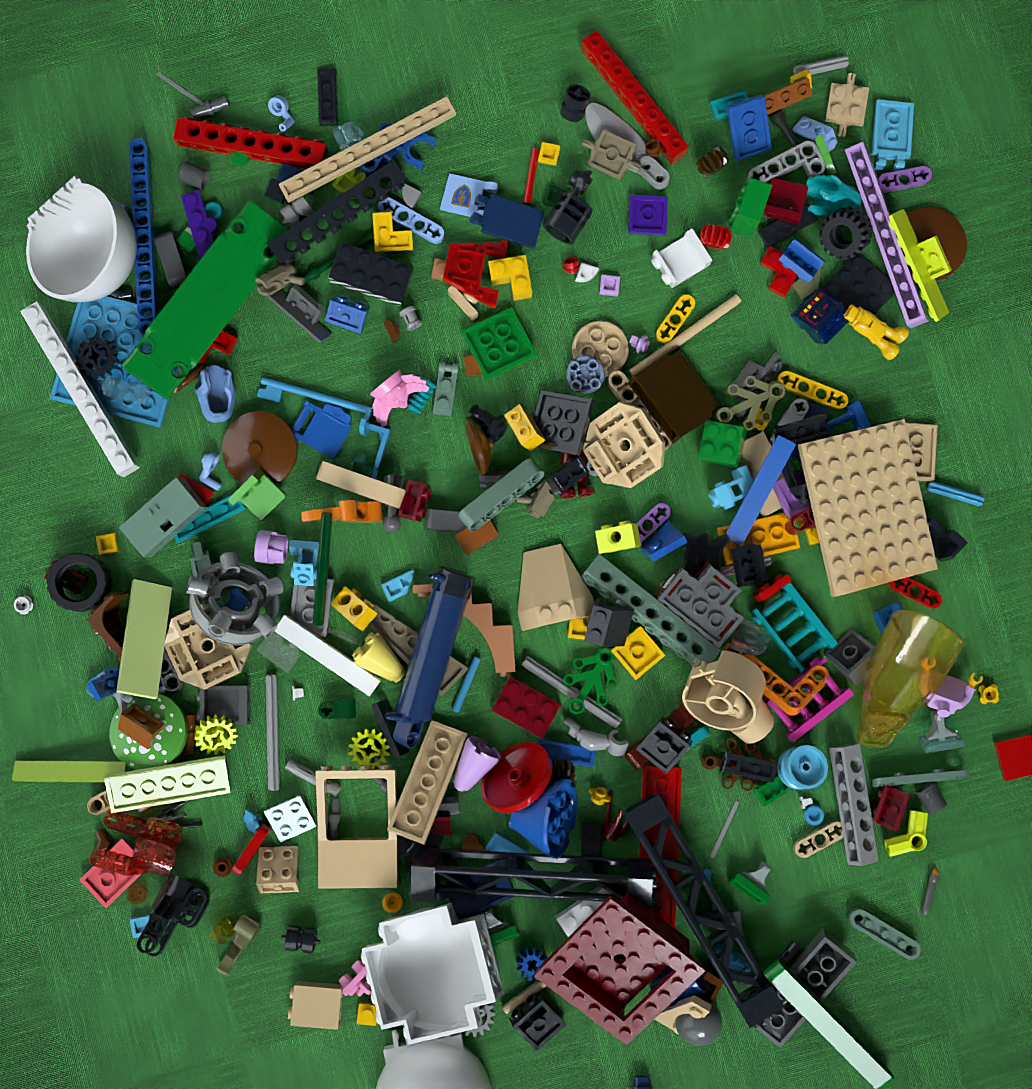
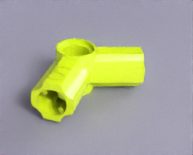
M910 810L907 833L884 839L885 849L889 857L914 850L921 851L926 847L927 812ZM918 836L919 842L917 845H912V839Z

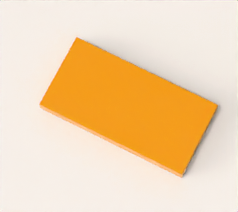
M785 513L756 519L742 546L761 544L763 556L801 548L798 535H790L785 530V523L789 520ZM730 525L716 528L718 537L723 534L725 535ZM731 540L722 552L725 565L733 564L731 549L741 546Z

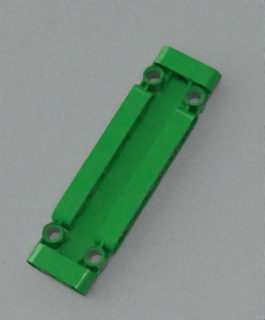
M247 201L151 323L144 336L121 364V367L158 395L168 400L258 284L255 281L256 278L265 274L270 268L275 257L274 255L272 257L265 255L264 249H269L267 243L287 231V229L256 204ZM233 225H240L242 232H236L233 229ZM143 343L149 344L151 351L148 353L143 352L140 345ZM173 368H181L183 375L181 377L175 376Z

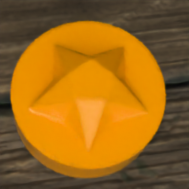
M392 892L384 896L382 905L387 912L394 913L402 908L403 900L398 893Z

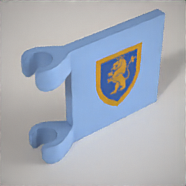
M449 173L440 210L471 217L473 212L483 215L484 210H479V206L474 205L475 198L478 194L483 195L484 190L496 194L498 191L497 183Z

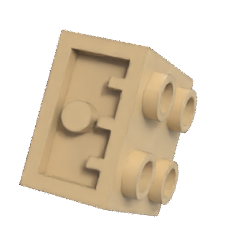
M298 846L259 848L256 885L260 893L299 892L300 884L297 879Z

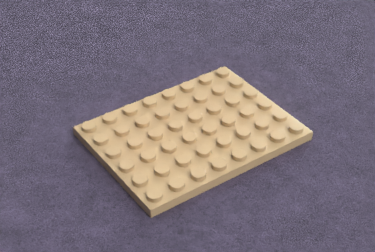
M905 419L798 445L832 597L938 569Z

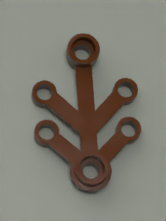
M728 738L725 740L724 745L728 750H731L733 754L745 756L738 748L737 742L734 739ZM729 741L734 742V746L732 748H729L727 746V743ZM744 742V749L751 752L755 758L775 762L770 757H764L756 748V743H752L753 748L749 750L747 749L748 743ZM708 753L701 758V764L704 768L711 770L716 766L720 767L723 764V759H718ZM712 758L713 764L707 765V759ZM731 760L730 767L736 768L737 761ZM731 774L729 777L723 778L721 784L725 789H731L734 786V782L741 776ZM743 779L741 781V788L745 791H750L753 788V784L759 779ZM726 780L731 781V785L728 787L724 785ZM746 781L750 782L749 788H744Z

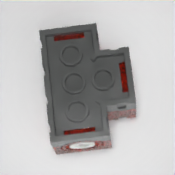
M708 561L704 563L702 569L695 575L679 564L655 593L660 602L665 603L669 609L678 616L680 615L684 621L693 628L695 627L698 632L708 640H711L718 648L721 647L744 619L741 612L731 606L735 596H738L742 590L735 582Z

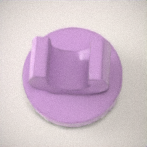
M632 335L629 341L632 347L637 348L636 352L638 354L646 352L649 347L648 337L645 335L641 338Z

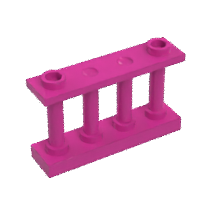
M825 657L814 658L808 663L810 666L787 684L793 688L813 667L822 666L828 660ZM828 675L826 684L833 691L834 697L829 701L827 699L824 700L818 692L813 697L818 703V709L815 712H809L805 706L800 711L803 715V721L799 724H794L787 713L765 696L763 700L767 707L771 706L788 727V733L785 736L789 741L794 742L852 697L854 693L850 688H839L832 677Z

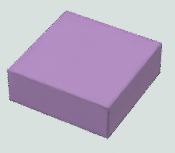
M602 274L599 294L618 296L620 276Z

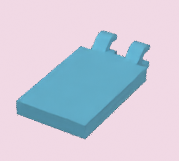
M876 100L871 155L877 156L875 170H883V166H886V159L895 160L894 172L900 171L905 167V159H909L911 156L914 103Z

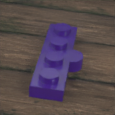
M199 190L181 195L198 257L201 260L215 242L213 234L217 232L218 224L213 218H208Z

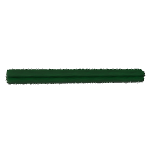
M323 512L321 514L313 625L318 627L324 624L333 516L330 512Z

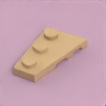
M693 995L678 1001L677 1005H669L654 1020L678 1034L675 1027V1019L679 1015L690 1014L694 1018H704L710 1012L712 1005Z

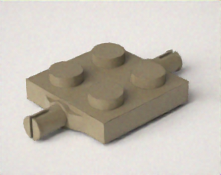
M604 129L595 143L586 138L582 143V146L591 149V156L587 165L619 181L622 180L629 168L638 172L642 168V164L633 161V155L638 146Z

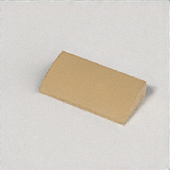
M764 431L746 440L742 451L739 468L747 465L753 481L771 449ZM782 472L780 473L777 481L784 478ZM773 488L760 511L762 517L782 508Z

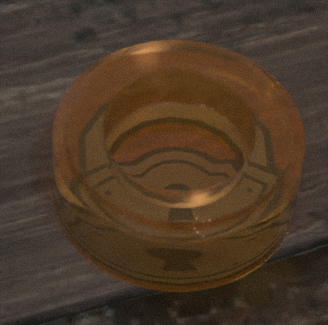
M142 884L133 885L127 892L128 901L134 905L143 903L148 897V890Z

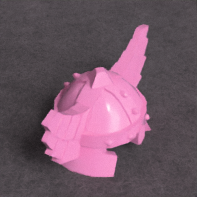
M401 369L384 381L370 394L375 398L372 409H374L377 423H381V427L388 425V416L391 409L398 407L406 408L410 393L417 391L427 392L430 386L426 385L427 381L414 374L402 375Z

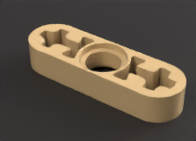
M832 821L798 839L793 845L794 853L801 858H807L842 839L841 822ZM835 825H836L837 827H841V829L839 830V833H840V834H838V835H837L836 833L830 834V836L832 837V839L829 840V836H828V834L825 832V830H827V832L830 833V832L834 831V826H835ZM817 834L824 835L825 841L823 844L818 845L815 843L814 839ZM808 839H810L812 845L815 846V848L813 849L811 846L806 847L805 853L801 851L798 852V850L800 849V844H803L804 846L810 844L807 841Z

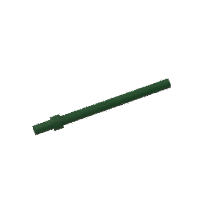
M373 231L351 245L361 248L374 239ZM336 255L318 267L314 266L308 270L309 273L302 277L305 279L304 284L312 279L316 280L321 276V273L332 267Z

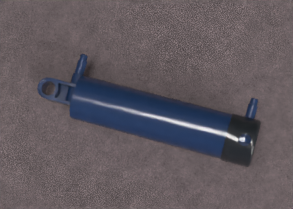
M439 566L437 572L429 573V578L434 580L432 592L395 708L397 713L391 712L385 715L386 719L397 721L393 733L394 741L409 749L417 745L424 722L430 721L464 611L476 579L471 574L445 566Z

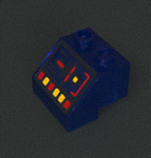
M816 289L790 315L800 329H804L817 344H827L849 322L844 318L847 311L845 307L822 289Z

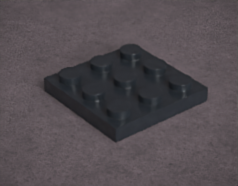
M860 253L853 258L850 257L820 290L840 305L836 311L843 317L850 305H854L857 308L861 307L875 315L895 293L892 282ZM826 298V300H828L827 303H829L831 306L834 305L833 308L837 306L831 300Z
M541 390L533 420L546 441L536 448L580 456L595 401L588 398Z

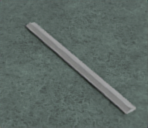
M159 71L156 73V75L199 105L205 104Z
M735 801L710 857H715L739 802Z

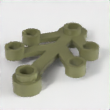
M754 376L745 377L744 385L764 390L765 392L761 394H755L739 388L737 384L728 385L726 390L729 395H738L748 400L731 408H720L716 412L717 420L721 423H727L734 414L751 407L747 419L742 423V427L746 430H752L755 427L754 421L761 402L768 399L765 411L760 413L759 418L762 422H769L772 419V411L776 400H780L785 395V386L781 382L773 381L768 384L757 380ZM748 378L753 379L752 385L747 383ZM731 386L736 388L735 393L730 392ZM774 387L778 389L777 394H773L772 389ZM721 412L726 413L727 416L725 419L721 418ZM764 413L769 415L767 420L763 418ZM747 421H750L752 424L750 428L746 427Z

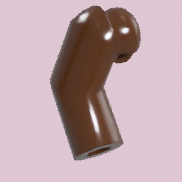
M104 829L95 832L98 844L93 850L92 855L96 859L105 856L110 847V841Z

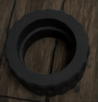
M76 552L61 556L52 564L46 578L47 591L51 599L58 606L66 610L77 612L92 610L96 606L102 605L103 599L111 591L112 579L106 565L99 561L98 558L88 554ZM77 564L89 566L97 576V586L94 593L89 598L81 601L72 600L67 597L62 588V579L66 570Z

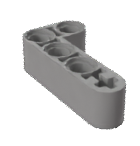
M806 141L750 170L747 176V183L750 178H753V175L756 177L760 176L759 181L769 183L772 178L777 179L800 166H803L808 177L818 174L822 175L825 170V162L815 143ZM809 148L812 150V154L807 156L802 150ZM793 157L795 163L787 164L785 158ZM771 165L776 166L778 172L770 173L768 167ZM818 165L821 169L820 172H813L811 166Z

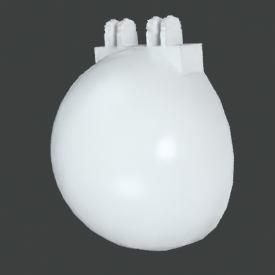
M392 1030L394 1044L384 1047L383 1052L386 1064L378 1079L376 1089H492L484 1066L478 1057L464 1046L462 1032L409 1045L406 1038V1042L400 1043L397 1030Z

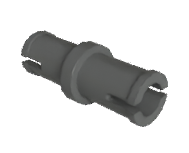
M223 96L211 102L209 100L205 101V104L190 108L194 120H197L209 114L211 116L215 115V112L230 108L226 96Z

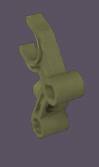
M242 914L233 929L235 932L230 939L234 943L217 968L218 972L226 976L228 975L243 948L246 949L249 942H253L262 926L258 922Z

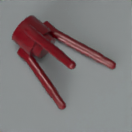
M610 790L609 796L611 800L607 802L602 829L604 830L603 836L616 842L619 836L622 837L629 822L626 820L622 827L619 825L623 814V809H620L615 822L610 821L609 823L613 790Z

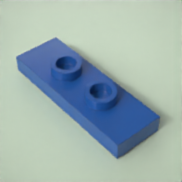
M543 739L538 741V744L550 755L552 761L554 758H562L563 760L569 759L575 765L594 767L596 751L587 750L581 745Z

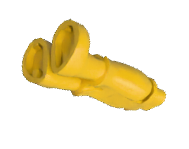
M850 305L844 315V318L849 321V325H852L858 333L867 337L872 344L877 345L883 357L887 360L896 357L900 350L896 344L903 342L909 334L907 328L903 326L889 327L886 322L881 321L873 313L861 307L857 308L854 305ZM885 335L891 342L885 340L882 337Z

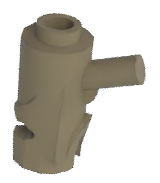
M283 264L255 280L257 283H261L256 288L263 296L274 294L288 283L302 286L305 283L304 278L297 277V270L292 264Z
M545 479L537 487L536 493H533L531 496L521 495L517 498V503L529 504L527 507L530 510L529 514L537 519L540 516H545L555 499L550 494L553 491Z

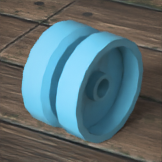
M804 745L785 750L778 759L777 771L781 781L789 788L796 790L810 789L824 782L828 772L827 759L819 749L814 746Z

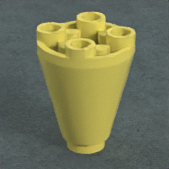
M371 632L364 640L366 643L362 647H357L352 653L354 657L353 663L397 683L406 673L403 665L382 635Z

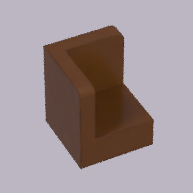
M705 967V972L701 976L705 983L706 991L702 994L707 996L709 1001L713 1002L723 982L719 975Z

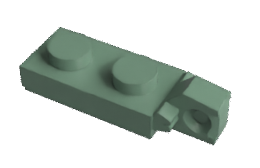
M201 541L193 543L195 553H191L190 558L194 577H198L205 568L212 565L209 550L204 549L203 542ZM210 584L208 585L207 592L212 588Z

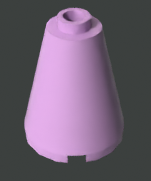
M468 737L452 779L457 790L461 792L470 790L499 762L502 756L495 747L490 749L487 746L488 742L479 737Z

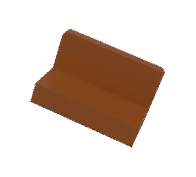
M489 520L476 531L471 532L468 528L462 530L455 535V538L464 553L468 555L499 536Z
M133 703L121 713L118 730L146 749H150L154 737L164 729L165 724Z

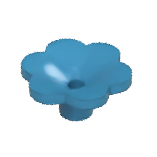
M249 809L245 810L244 815L247 829L255 834L259 827L258 823L262 821L260 814L255 816Z

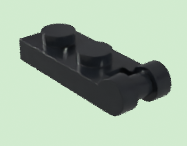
M723 752V764L720 765L719 771L774 783L778 763ZM731 760L737 761L736 768L730 767Z

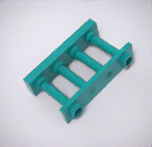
M788 583L781 588L783 591L782 595L761 612L757 608L750 611L753 614L751 618L757 625L761 624L787 657L789 667L793 671L803 672L805 669L801 666V663L820 648H833L838 643L792 584ZM786 601H791L795 606L794 610L771 627L765 620V617ZM798 616H803L807 621L805 623L806 626L783 643L777 633ZM809 632H815L819 637L817 638L818 641L795 658L789 648Z

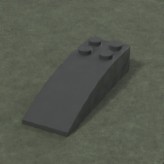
M823 928L789 968L823 1001L857 961L853 951ZM773 987L785 1008L781 1009L782 1012L775 1017L770 1016L765 1019V1022L756 1029L781 1048L806 1018Z

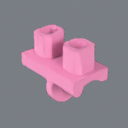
M357 960L352 966V969L357 973L356 977L353 979L349 973H346L339 980L344 988L342 993L345 996L348 994L352 996L355 992L358 996H361L364 992L370 995L372 992L370 984L366 981V965L363 964L362 960Z

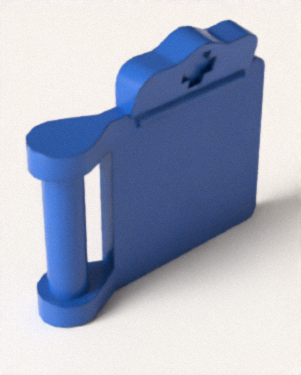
M305 400L303 403L304 408L292 427L296 439L330 458H335L351 430V425H349L351 416L346 414L340 407L326 404L321 409ZM310 411L316 412L303 435L299 434L298 432Z

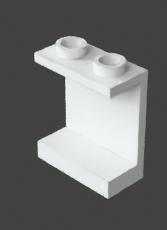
M693 229L687 231L683 238L660 252L654 251L653 259L651 260L654 267L660 269L663 274L661 276L666 285L669 284L671 288L705 269L712 262L711 257Z

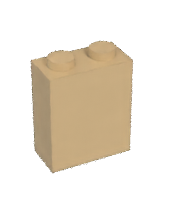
M297 981L290 990V999H293L292 1007L290 1006L288 1011V1019H291L290 1026L338 1030L341 1021L343 987L341 984Z

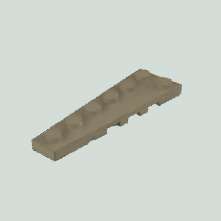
M372 602L374 605L372 609L378 614L368 626L375 633H380L387 644L409 664L418 633ZM450 656L439 692L441 696L469 669L452 656Z

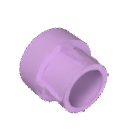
M259 530L255 544V562L284 564L289 547L287 535L277 534L278 532Z

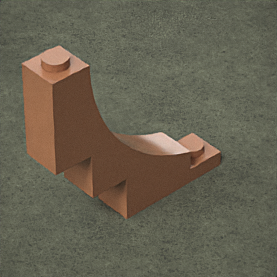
M433 584L413 585V593L418 594V597H427L432 592ZM471 592L464 616L480 630L486 639L493 655L496 673H500V676H512V672H515L512 625L493 626L492 603L473 604Z

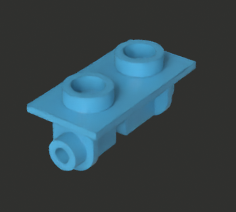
M716 943L714 948L717 957L720 956L722 945ZM732 950L728 968L745 973L751 972L752 968L745 956Z

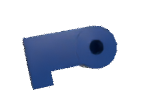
M234 588L227 597L229 601L225 605H220L219 608L228 607L233 611L241 612L247 607L249 600L237 588Z

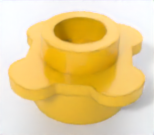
M995 684L990 686L980 685L978 688L981 695L979 701L982 704L987 702L997 703L999 701L998 687Z
M605 788L589 789V793L592 794L590 799L593 803L604 805L605 802L611 800Z

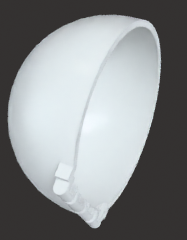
M75 175L65 184L66 187H61L52 196L53 199L49 198L39 207L40 211L36 210L28 218L29 224H27L29 233L26 256L30 274L36 285L44 293L65 301L89 302L111 294L125 282L135 263L137 240L132 221L119 202L101 189L86 184L85 180Z

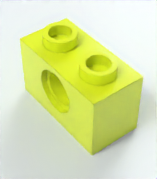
M630 521L619 522L617 527H613L612 524L601 526V530L595 531L599 554L641 546L638 525ZM617 532L621 534V539L619 542H617L615 539V534Z

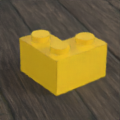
M526 255L488 261L492 286L510 283L513 301L532 298Z

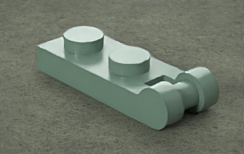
M443 361L439 363L433 414L452 417L459 364L453 363V365L446 364ZM445 371L452 372L451 377H444Z

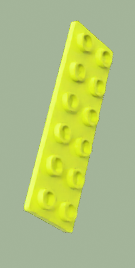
M901 209L889 216V225L892 230H895L897 243L900 248H903L904 258L907 265L911 266L914 281L919 284L921 289L920 295L927 302L929 307L928 313L937 322L946 316L949 310L935 278L952 271L937 235L919 243L905 210Z

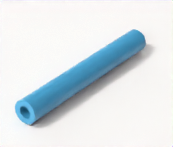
M475 656L472 659L452 708L453 711L458 713L481 660Z

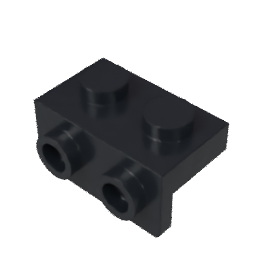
M748 544L731 549L738 587L767 582V571L761 544Z

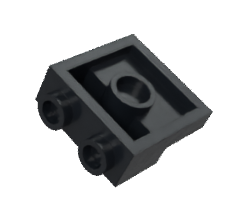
M661 717L650 729L647 736L640 742L636 750L667 774L691 747L693 741L687 731H680L675 727L676 723L671 718L667 717L665 719Z
M539 992L536 995L528 996L526 1004L521 1008H515L509 1018L512 1027L536 1051L566 1026L565 1021L552 1009L548 1001Z

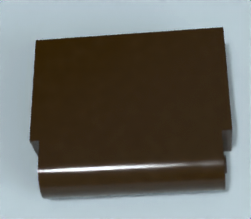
M681 350L672 356L666 354L634 375L628 382L672 444L705 423L706 420L713 416L712 413L721 406L720 402Z

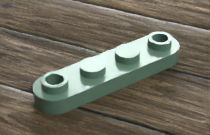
M854 908L850 911L848 920L853 927L908 960H914L919 957L921 948L915 940L861 908ZM856 915H861L859 921L855 920ZM908 945L912 947L910 951H906Z

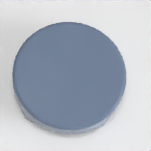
M592 355L576 357L567 368V380L574 391L591 393L596 391L604 382V366L599 359Z

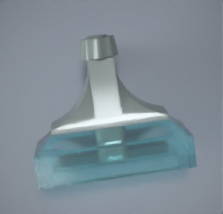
M937 710L931 711V729L925 735L919 736V744L925 753L964 747V740L958 731L947 727L944 724V717H940L937 714Z

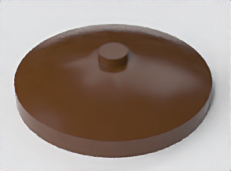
M923 207L907 213L906 215L919 243L937 235L952 271L935 278V280L938 282L946 279L960 267L966 255L967 239L963 227L953 215L939 208Z
M264 411L246 413L237 418L224 435L222 443L223 461L229 473L242 484L259 468L275 484H278L287 478L296 464L298 443L295 433L284 419L275 414Z

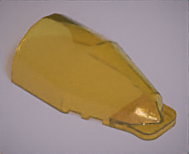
M898 610L892 614L867 660L859 718L861 727L856 735L857 740L862 746L884 748L890 745L896 734L913 717L912 713L918 706L923 707L926 703L924 700L931 693L935 694L939 690L965 644V641L952 628L933 617L912 610Z

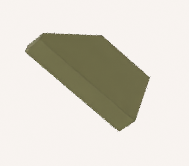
M821 267L809 283L799 279L792 284L791 287L802 301L819 288Z

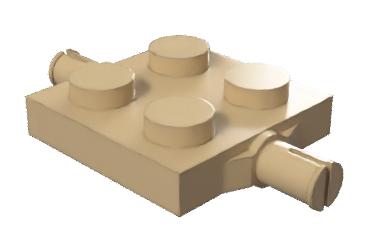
M852 73L848 74L847 84L832 83L830 88L825 122L840 125L839 137L841 135L846 137L847 126H863L869 88L854 85L856 77L854 73L853 75Z

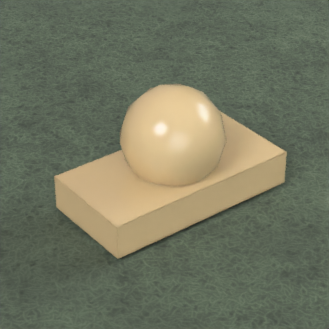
M450 286L448 288L449 296L472 321L476 320L478 312L473 306L479 300L464 292L460 293L455 287Z

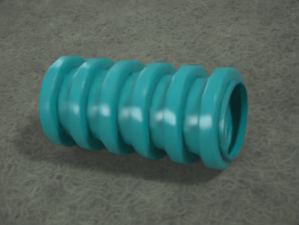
M426 378L422 379L427 381L426 385L430 386L427 392L417 391L415 394L413 393V398L409 399V404L407 403V409L415 414H421L420 410L424 409L423 405L427 404L426 400L430 399L429 395L433 394V389H436L435 384Z

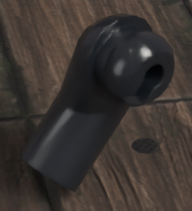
M116 289L107 295L119 300L133 299L131 290L120 291Z

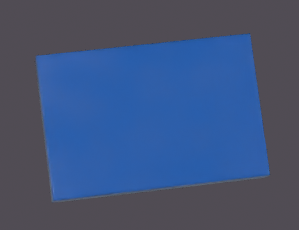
M763 94L726 106L734 159L736 161L772 150L765 96Z

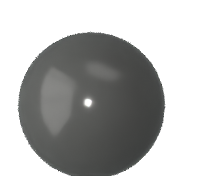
M698 997L712 1005L710 1012L704 1018H694L690 1014L679 1015L675 1019V1027L680 1037L688 1044L706 1046L718 1038L722 1029V1015L713 1002L705 997Z

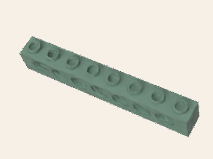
M600 554L581 576L589 586H594L603 597L609 598L614 604L634 609L632 620L643 625L648 633L657 636L663 645L672 648L677 656L691 663L692 667L696 658L699 660L697 667L701 666L702 661H705L707 664L712 663L721 651ZM601 576H605L608 582L603 581ZM616 588H620L623 594L618 593ZM631 599L635 600L638 606L633 605ZM646 611L650 612L653 618L648 617ZM662 623L667 626L668 630L662 627ZM677 635L683 639V642L677 639ZM692 647L697 649L698 654L693 652Z

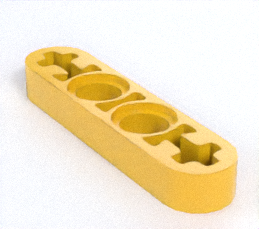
M783 371L777 377L776 381L782 384L784 381L781 378L788 376V380L791 382L797 379L798 381L795 383L794 388H792L793 384L788 382L784 385L785 390L831 409L842 410L848 404V397L845 393L790 371ZM805 382L808 385V391L801 392L798 388L799 383ZM818 389H823L826 392L825 399H819L816 396ZM832 393L833 395L831 396V398L837 399L838 397H841V401L843 403H841L838 406L836 405L837 401L831 399L829 402H827V400L829 399L830 394Z

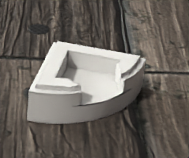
M581 262L575 282H587L593 279L598 273L599 268Z

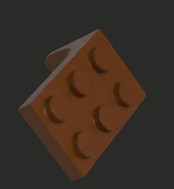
M129 590L109 593L103 599L105 602L101 606L98 605L90 611L91 615L86 619L92 625L93 631L105 640L106 646L114 650L118 655L120 662L125 628L120 623L118 613L122 602L131 594Z

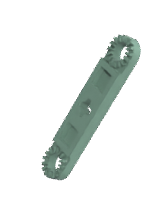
M945 768L934 769L933 773L906 775V772L894 773L895 777L872 779L873 787H884L886 785L919 784L958 780V778L959 780L968 779L970 776L969 770L945 772Z

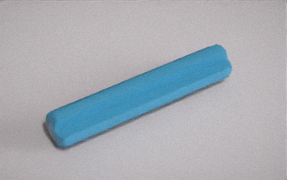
M934 481L929 482L927 487L929 492L973 505L981 506L984 502V496Z

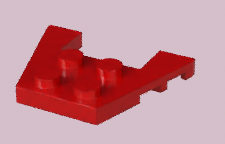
M501 240L499 243L487 241L485 244H474V242L450 244L442 281L495 309L499 290L480 286L481 275L486 255L505 259L508 241Z

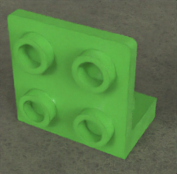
M259 468L228 501L232 505L237 501L242 502L262 520L286 497V494Z

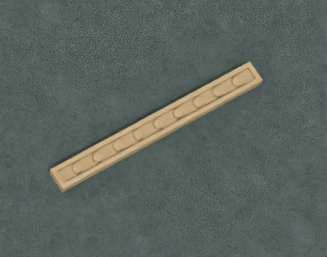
M446 96L281 182L279 186L289 203L456 116V112Z

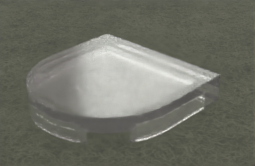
M743 619L730 635L729 648L749 655H760L767 649L769 637L760 630L761 627Z

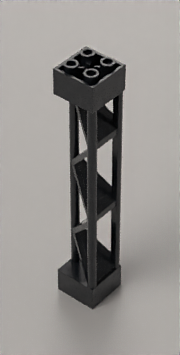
M416 846L411 864V901L435 903L437 892L604 902L611 894L567 892V890L585 882H593L612 893L618 900H621L629 893L651 910V907H655L656 868L652 866L650 858L628 857V859L562 855L560 858L555 859L550 858L546 854ZM451 857L498 859L502 861L494 868L459 866ZM526 861L577 865L570 872L537 871ZM602 865L627 867V876L610 875ZM440 875L458 885L439 884ZM468 875L484 877L475 884ZM509 877H514L535 890L490 886ZM543 879L559 881L550 888ZM618 883L626 884V891Z

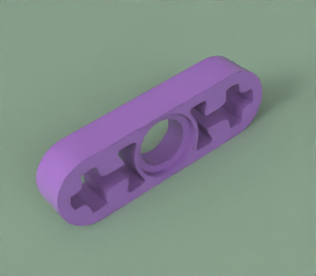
M920 166L885 173L878 180L883 193L923 186L931 179L932 172L928 167ZM921 172L922 175H926L924 180L922 177H917L914 179V177L918 176ZM899 176H907L909 182L902 184L899 181ZM884 179L886 182H891L887 187L885 184H882Z
M664 503L657 504L637 523L639 530L645 534L644 537L642 534L639 535L641 542L670 516L668 505ZM657 508H664L666 510L664 512L666 516L664 517L661 515L658 519H656L657 521H659V523L657 524L655 519L650 517L649 515L652 514L654 517L658 513ZM644 520H650L653 523L651 530L643 529L642 523Z

